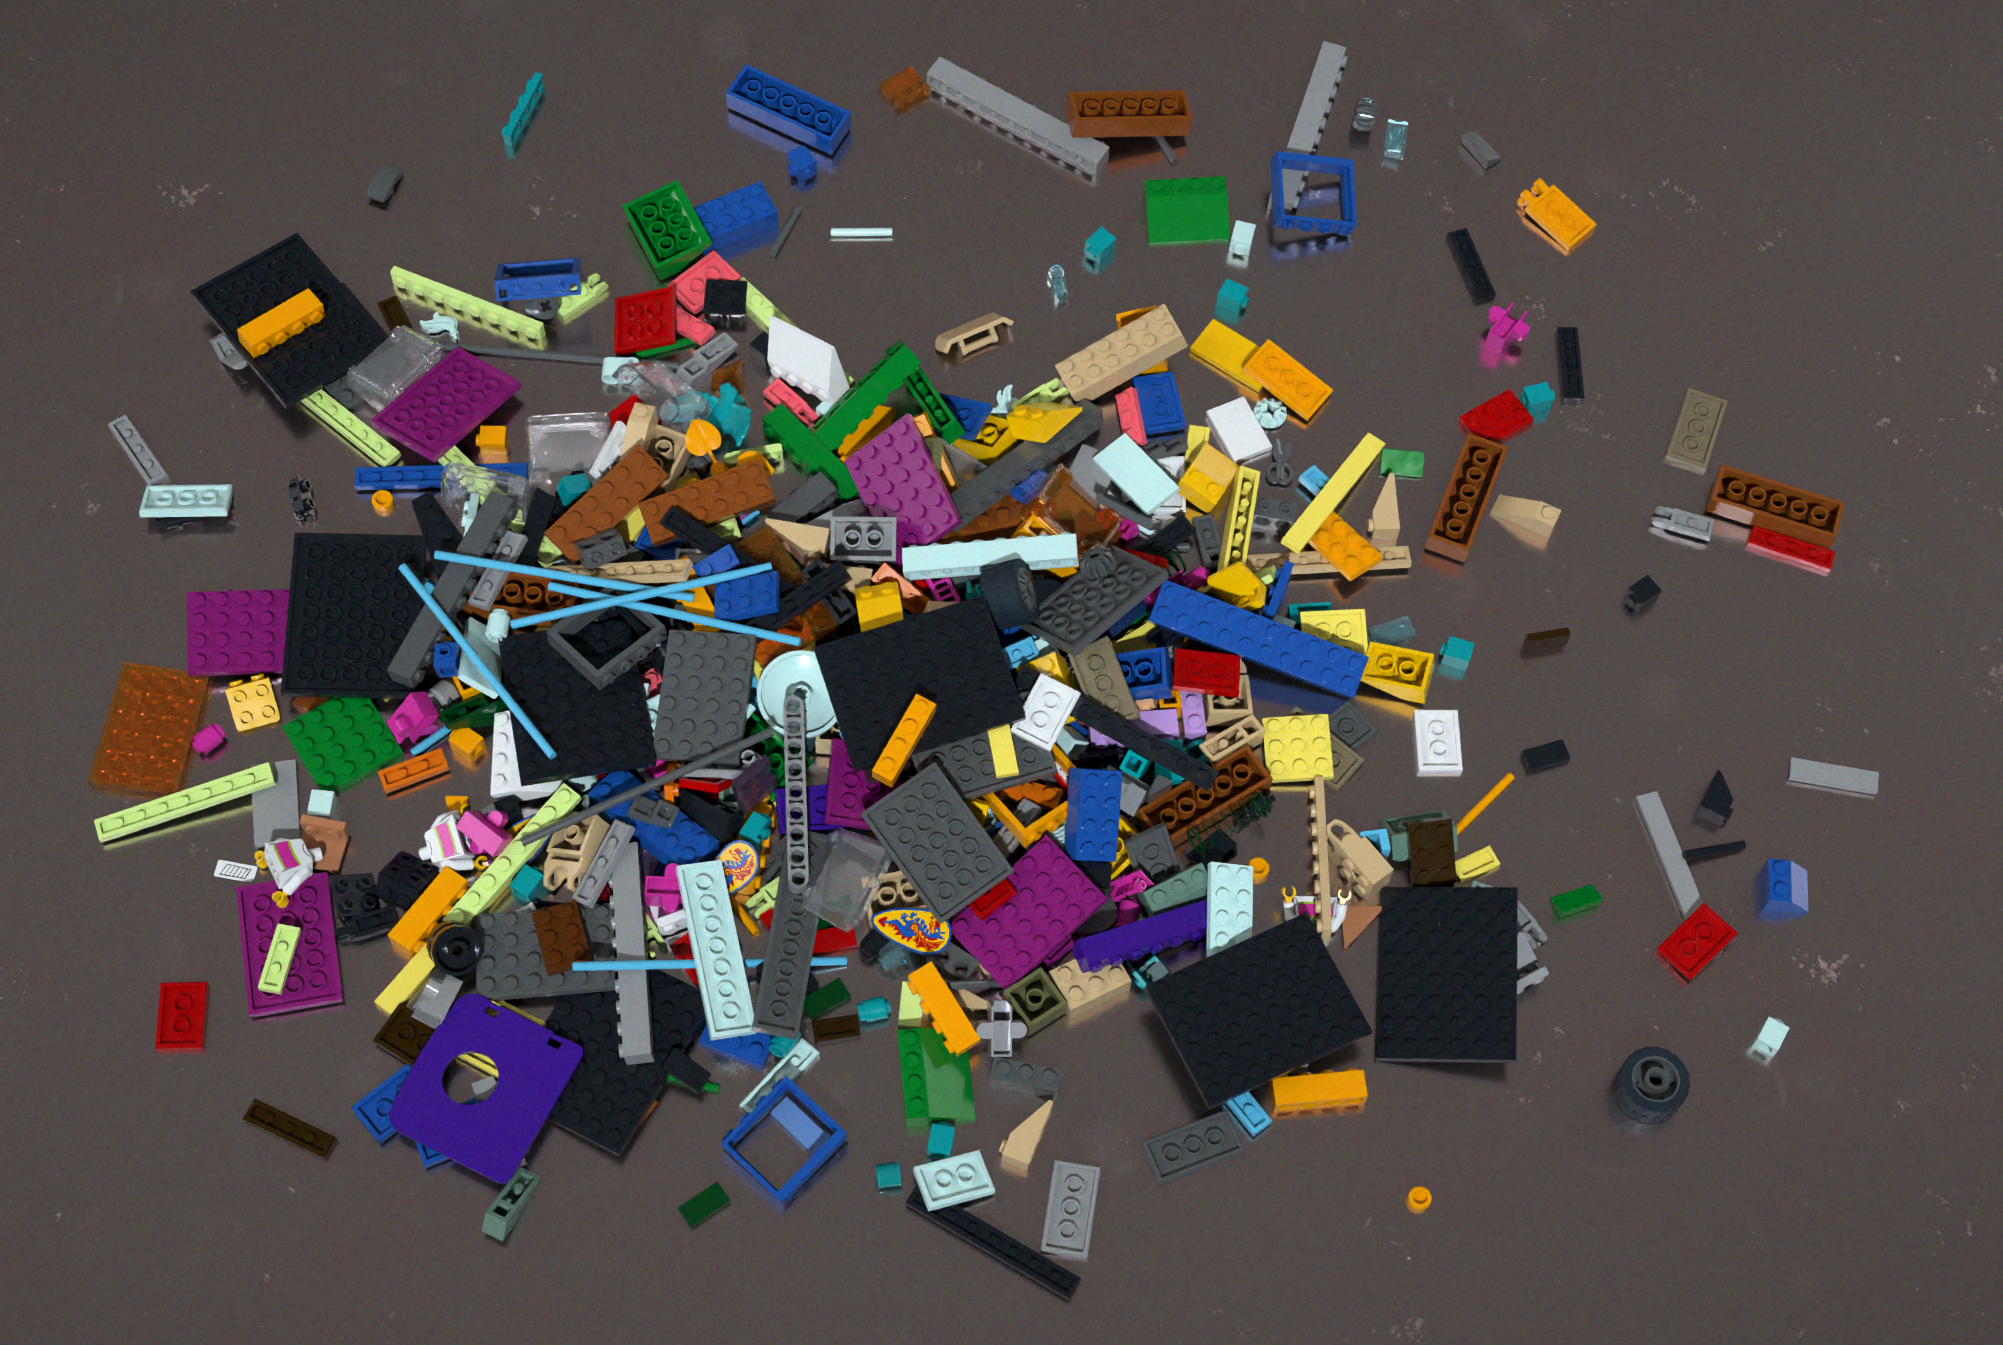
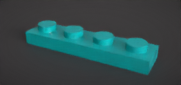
M535 72L532 79L528 80L524 94L520 95L516 109H513L511 112L510 121L507 125H504L502 136L505 146L513 148L545 87L543 74Z

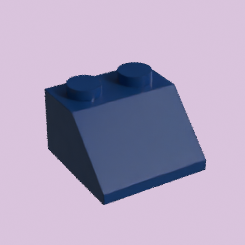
M1768 858L1762 867L1763 910L1808 914L1807 870L1791 860Z

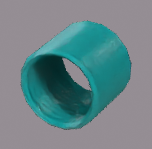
M899 1161L876 1164L879 1189L902 1186Z

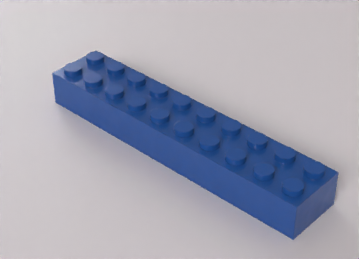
M1168 580L1159 586L1146 621L1147 623L1229 654L1238 655L1242 659L1348 699L1355 697L1369 658L1363 654Z

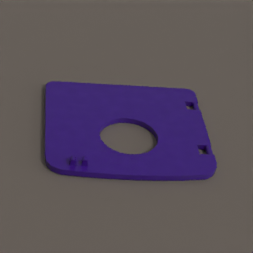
M466 994L455 1002L441 1025H438L421 1051L395 1098L389 1112V1120L393 1128L402 1135L496 1183L506 1184L514 1176L584 1055L583 1049L580 1045L480 995ZM488 1007L499 1012L496 1018L485 1013ZM551 1038L562 1043L559 1049L548 1045ZM467 1053H478L488 1057L494 1062L498 1070V1083L494 1092L486 1100L474 1105H463L453 1101L447 1096L443 1088V1074L446 1067L452 1060Z

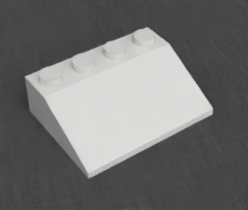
M774 316L770 318L767 361L772 375L786 380L792 386L801 388L807 394L811 393L817 396L823 402L827 401L834 405L850 389L835 347Z
M510 712L495 713L490 795L497 800H501L514 794L517 802L553 795L563 784V780L521 786Z

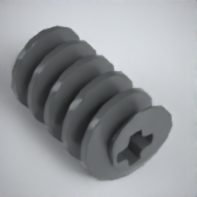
M556 297L524 300V310L533 318L550 319L555 316L559 308Z

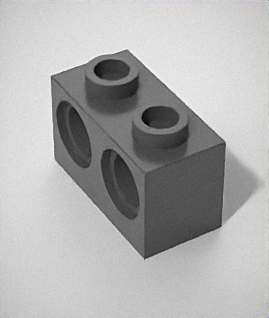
M1257 496L1252 527L1287 533L1295 523L1298 503Z
M614 527L574 543L579 561L587 571L627 555L622 536Z
M951 942L941 953L933 956L928 955L926 958V964L932 961L939 974L949 981L972 980L980 965L978 959ZM945 956L948 960L946 962H939L937 957ZM964 968L967 972L965 974H958L955 970Z

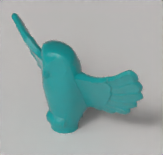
M729 382L720 385V399L716 398V396H711L709 393L703 394L698 390L693 394H687L684 398L677 399L676 403L670 407L666 421H692L694 419L707 421L719 431L721 438L725 434H730L735 439L736 446L740 447L750 428L751 409L747 408L746 401L737 395L738 390L731 386Z

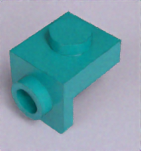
M1154 955L1139 970H1134L1132 974L1135 977L1134 982L1143 990L1145 985L1169 975L1171 970L1157 955Z

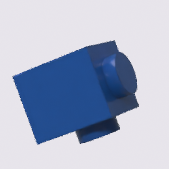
M805 145L787 153L789 172L793 177L796 176L800 182L810 179L817 174V161Z
M445 641L435 644L433 668L439 678L458 676L461 649L457 642Z

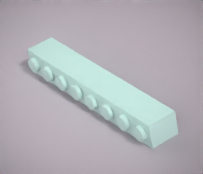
M1069 532L1051 536L1041 534L1037 537L1018 536L1015 539L996 538L991 541L974 540L968 543L955 541L944 545L933 543L929 546L910 545L907 548H902L903 574L908 581L981 575L983 568L1016 558L1022 559L1030 570L1079 566L1076 533L1071 534Z

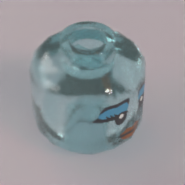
M889 941L879 950V957L877 959L887 972L897 973L910 963L911 957L909 953L911 951Z

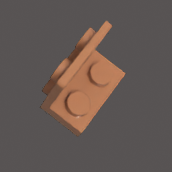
M302 814L300 819L303 829L301 839L304 841L307 850L319 847L323 856L322 860L313 862V869L338 873L350 836L347 823Z

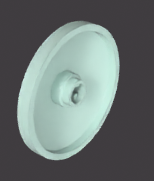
M805 650L787 652L778 656L767 665L758 682L757 704L763 719L772 729L784 736L783 704L785 699L792 695L800 697L804 704L805 739L822 735L836 724L837 720L814 652ZM791 705L788 707V710L795 712L799 708L796 705ZM792 726L788 730L791 733H797L799 728Z

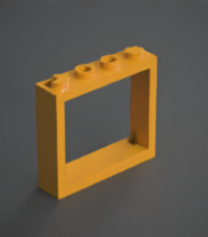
M1054 744L1051 750L1054 761L1069 777L1070 767H1076ZM994 793L979 797L983 801L990 802L989 809L1024 848L1034 841L1037 843L1046 833L1055 831L1067 818L1068 800L1025 828Z

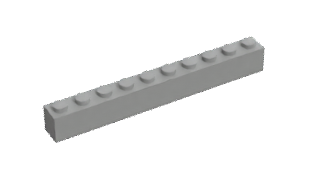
M1323 41L1285 152L1316 154L1314 146L1315 144L1319 145L1322 135L1319 131L1325 128L1327 118L1324 117L1325 113H1330L1332 107L1330 99L1335 98L1338 88L1335 84L1336 82L1340 83L1343 71H1340L1341 67L1345 68L1347 63L1346 47ZM1282 169L1285 214L1291 215L1293 208L1297 209L1300 197L1297 195L1298 192H1303L1306 182L1303 178L1304 176L1308 177L1309 171ZM1272 192L1269 198L1267 208L1270 210H1273Z
M939 57L927 72L928 86L1094 175H1097L1109 158L1110 147L1104 142L1092 137L1072 138L1068 123H1064L1053 115L1039 110L1035 105L1022 101L1018 96L1007 93L1001 87L992 85L984 78L977 77L967 69L960 68L950 60Z
M633 842L628 843L609 878V886L613 888V895H610L611 909H614L615 915L611 916V926L616 932V937H612L613 950H617V958H613V961L648 960L641 851L638 843ZM649 969L615 970V972H618V979H615L616 993H619L620 1000L616 1001L617 1014H621V1022H617L618 1035L622 1036V1043L618 1045L620 1058L623 1057L627 1065L655 1062Z

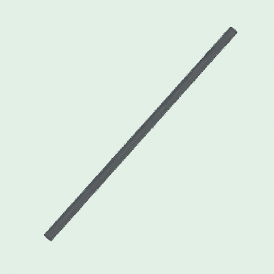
M430 341V349L453 351L458 346L469 353L603 364V359L606 357H616ZM637 358L640 362V367L677 370V367L680 366V362Z
M771 728L763 730L520 838L523 846L531 844L774 736Z

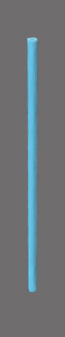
M437 550L434 554V559L629 592L657 588ZM680 591L658 597L694 602L695 594Z
M771 562L514 619L510 620L512 629L769 572L773 571Z
M405 563L400 565L399 570L547 757L549 759L556 757L557 753L410 568Z
M549 582L548 590L595 601L617 597L555 582ZM639 601L617 605L737 633L756 635V637L800 646L802 640L796 636Z
M847 956L812 957L811 966L847 965ZM742 958L744 967H758L764 963L765 959ZM694 959L572 962V971L696 968Z

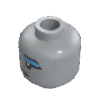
M440 680L427 692L438 711L449 708L460 700V692L455 682L451 680Z

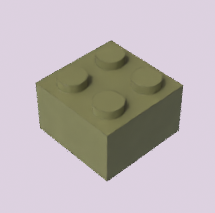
M1041 967L1003 991L1002 1000L1010 1002L1013 1016L1015 1019L1024 1022L1027 1027L1026 1034L1028 1037L1066 1013L1067 1010L1066 1000Z

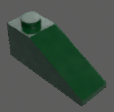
M481 692L438 713L447 730L494 725L495 713L509 711V707L499 695L493 699Z

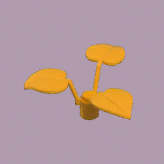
M700 419L692 420L685 436V444L688 451L695 456H704L708 452L714 463L710 469L712 476L730 470L723 462H717L711 451L721 446L719 431L707 421ZM747 451L738 457V467L760 459L768 479L775 471L758 452ZM691 478L687 480L682 485V487L695 483L699 480Z

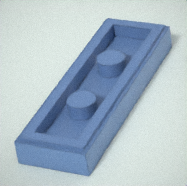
M787 1096L770 1112V1115L812 1155L830 1138Z

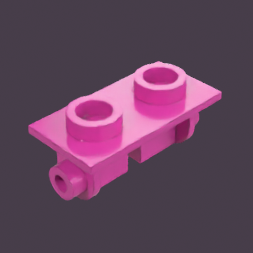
M1139 869L1112 880L1110 885L1113 889L1109 896L1115 902H1119L1122 898L1135 893H1142L1145 889L1153 887L1155 884Z

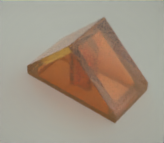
M739 359L714 370L710 389L720 391V385L729 382L731 386L738 390L739 394H743L745 382L744 360Z

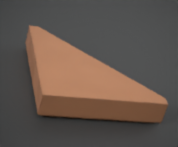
M1382 906L1347 907L1345 919L1341 924L1343 949H1347L1379 915Z

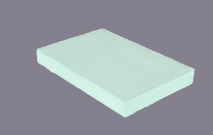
M980 1150L922 1164L913 1168V1173L928 1212L995 1193L993 1182Z

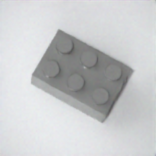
M831 516V563L840 560L841 563L886 562L896 564L897 518Z

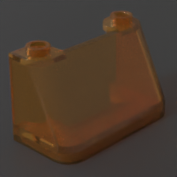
M1060 463L1055 466L1020 509V516L1025 520L1034 514L1057 535L1063 532L1076 533L1077 548L1080 555L1083 552H1087L1088 548H1094L1095 545L1098 547L1102 545L1107 546L1124 519L1113 509L1105 508L1098 511L1069 485L1073 475L1069 468Z

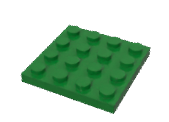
M333 698L282 726L319 790L334 791L336 793L404 756L403 751L370 698Z

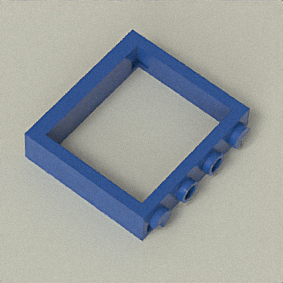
M1282 151L1275 153L1270 159L1274 227H1281L1284 230L1300 229L1303 232L1319 231L1322 234L1338 233L1341 236L1349 235L1357 227L1353 159ZM1282 169L1340 175L1343 221L1285 215Z
M581 257L498 264L494 280L497 302L581 295L583 280ZM570 284H576L577 290H570ZM503 290H506L507 296H502Z
M788 1076L783 1080L780 1078L777 1083L775 1082L771 1087L772 1091L767 1096L763 1095L755 1103L756 1108L751 1113L746 1112L739 1119L738 1123L740 1124L734 1130L730 1129L726 1132L721 1143L723 1149L782 1205L795 1194L848 1138L847 1132ZM789 1090L834 1134L778 1191L734 1146Z

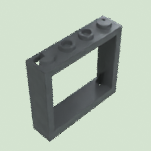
M603 588L599 591V593L613 596L628 594L626 591ZM589 599L583 604L595 602V600ZM610 607L564 617L548 629L546 633L549 644L595 687L601 690L609 683L611 684L622 673L629 671L635 663L646 658L656 647H660L668 639L665 626L651 613L628 608L651 630L599 670L589 663L566 640Z

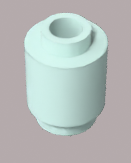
M493 609L492 613L489 614L485 635L490 641L499 643L498 638L502 641L503 637H507L511 620L508 611Z

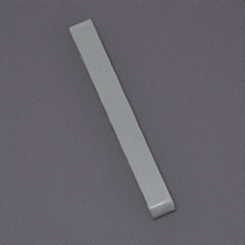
M792 695L787 697L783 704L787 876L790 891L795 894H801L808 888L809 881L804 704L800 697ZM796 705L799 710L792 712L788 710V707ZM796 726L799 728V731L791 733L788 729ZM793 747L798 748L800 753L791 754L789 749ZM792 769H798L800 770L801 774L798 776H793L789 773V771ZM798 790L802 795L795 798L790 795V792ZM793 812H799L802 814V817L800 819H793L790 815ZM798 833L802 835L803 839L794 841L791 836ZM800 855L804 860L801 863H795L792 857ZM795 877H801L804 883L796 885L792 880Z

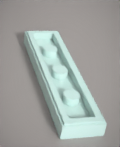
M802 1038L793 1047L791 1052L741 1102L740 1108L745 1112L751 1113L756 1108L755 1103L763 1095L767 1096L772 1091L771 1087L775 1082L777 1083L780 1078L783 1080L786 1076L795 1082L820 1055V1052Z

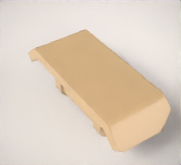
M994 312L938 335L935 341V349L947 354L951 345L957 342L960 354L965 356L980 347L998 342L994 326L1003 322L1012 326L1014 321ZM987 329V336L965 345L963 339Z

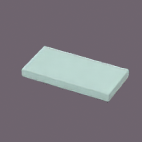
M1126 433L1093 457V462L1147 516L1180 491V487Z
M147 485L139 514L140 517L228 516L234 492L233 485Z
M469 617L465 624L464 638L501 683L503 667L499 643L492 642L486 637V625ZM462 650L457 678L495 699L498 696L497 692Z

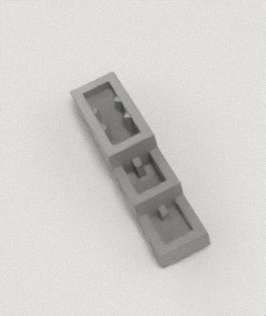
M723 332L694 351L691 359L677 367V373L661 383V389L674 401L711 374L739 345L727 333Z

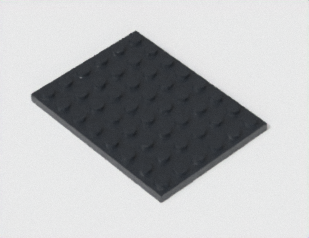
M298 233L190 291L192 298L285 409L393 348V343ZM309 288L323 304L325 317L320 322L308 326L301 333L291 336L284 343L272 347L265 354L253 358L239 342L237 329Z
M295 533L281 682L282 697L406 699L411 692H417V686L414 689L393 681L387 669L423 608V599L401 573L399 566L405 563L424 586L427 535Z
M984 595L813 647L854 773L875 766L916 694L935 703L936 712L911 755L1026 720Z
M624 619L588 624L566 640L597 670L634 643L631 626ZM547 630L507 635L506 638H502V641L498 638L507 692L557 753L556 757L549 759L509 709L521 786L656 766L638 663H635L629 671L622 673L614 679L611 684L609 683L599 690L549 644Z
M1382 887L1377 1061L1517 1063L1518 887Z
M1307 912L1145 985L1144 988L1208 1110L1360 1040L1373 1032Z
M649 969L655 1062L627 1065L624 1058H620L618 1045L622 1043V1036L618 1035L617 1022H621V1014H617L616 1001L620 1000L619 993H616V991L562 995L545 1022L546 1029L580 1045L584 1054L547 1120L619 1157L670 1074L660 1068L672 1048H677L684 1053L706 1018L700 989L659 969ZM552 1038L548 1042V1045L559 1049L562 1044Z

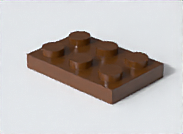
M576 900L531 912L547 976L572 970V962L592 961Z

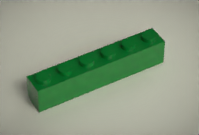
M896 342L890 348L885 350V354H887L898 342ZM919 365L916 373L911 376L908 375L904 382L923 410L927 411L937 431L947 444L950 445L966 432Z
M899 341L809 430L830 451L839 448L843 444V439L848 434H853L863 419L867 420L874 413L873 410L878 405L884 404L889 398L888 395L893 390H898L908 375L911 376L919 369L918 366L922 362L905 344Z
M782 403L763 417L764 433L768 437H773L776 443H780L782 450H786L790 454L795 464H800L804 468L808 477L816 475L821 471L837 488L839 498L834 502L838 506L851 502L859 493L848 468Z

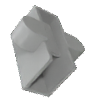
M1108 765L1107 769L1120 771L1111 765ZM1123 771L1120 809L1134 817L1137 814V810L1142 808L1151 786Z
M435 967L413 1007L415 1011L411 1017L436 1029L443 1022L463 981Z
M987 1000V1020L978 1021L975 1024V1031L980 1038L987 1039L986 1050L991 1057H1012V1038L1024 1037L1027 1033V1027L1023 1021L1012 1019V1005L1008 1000Z

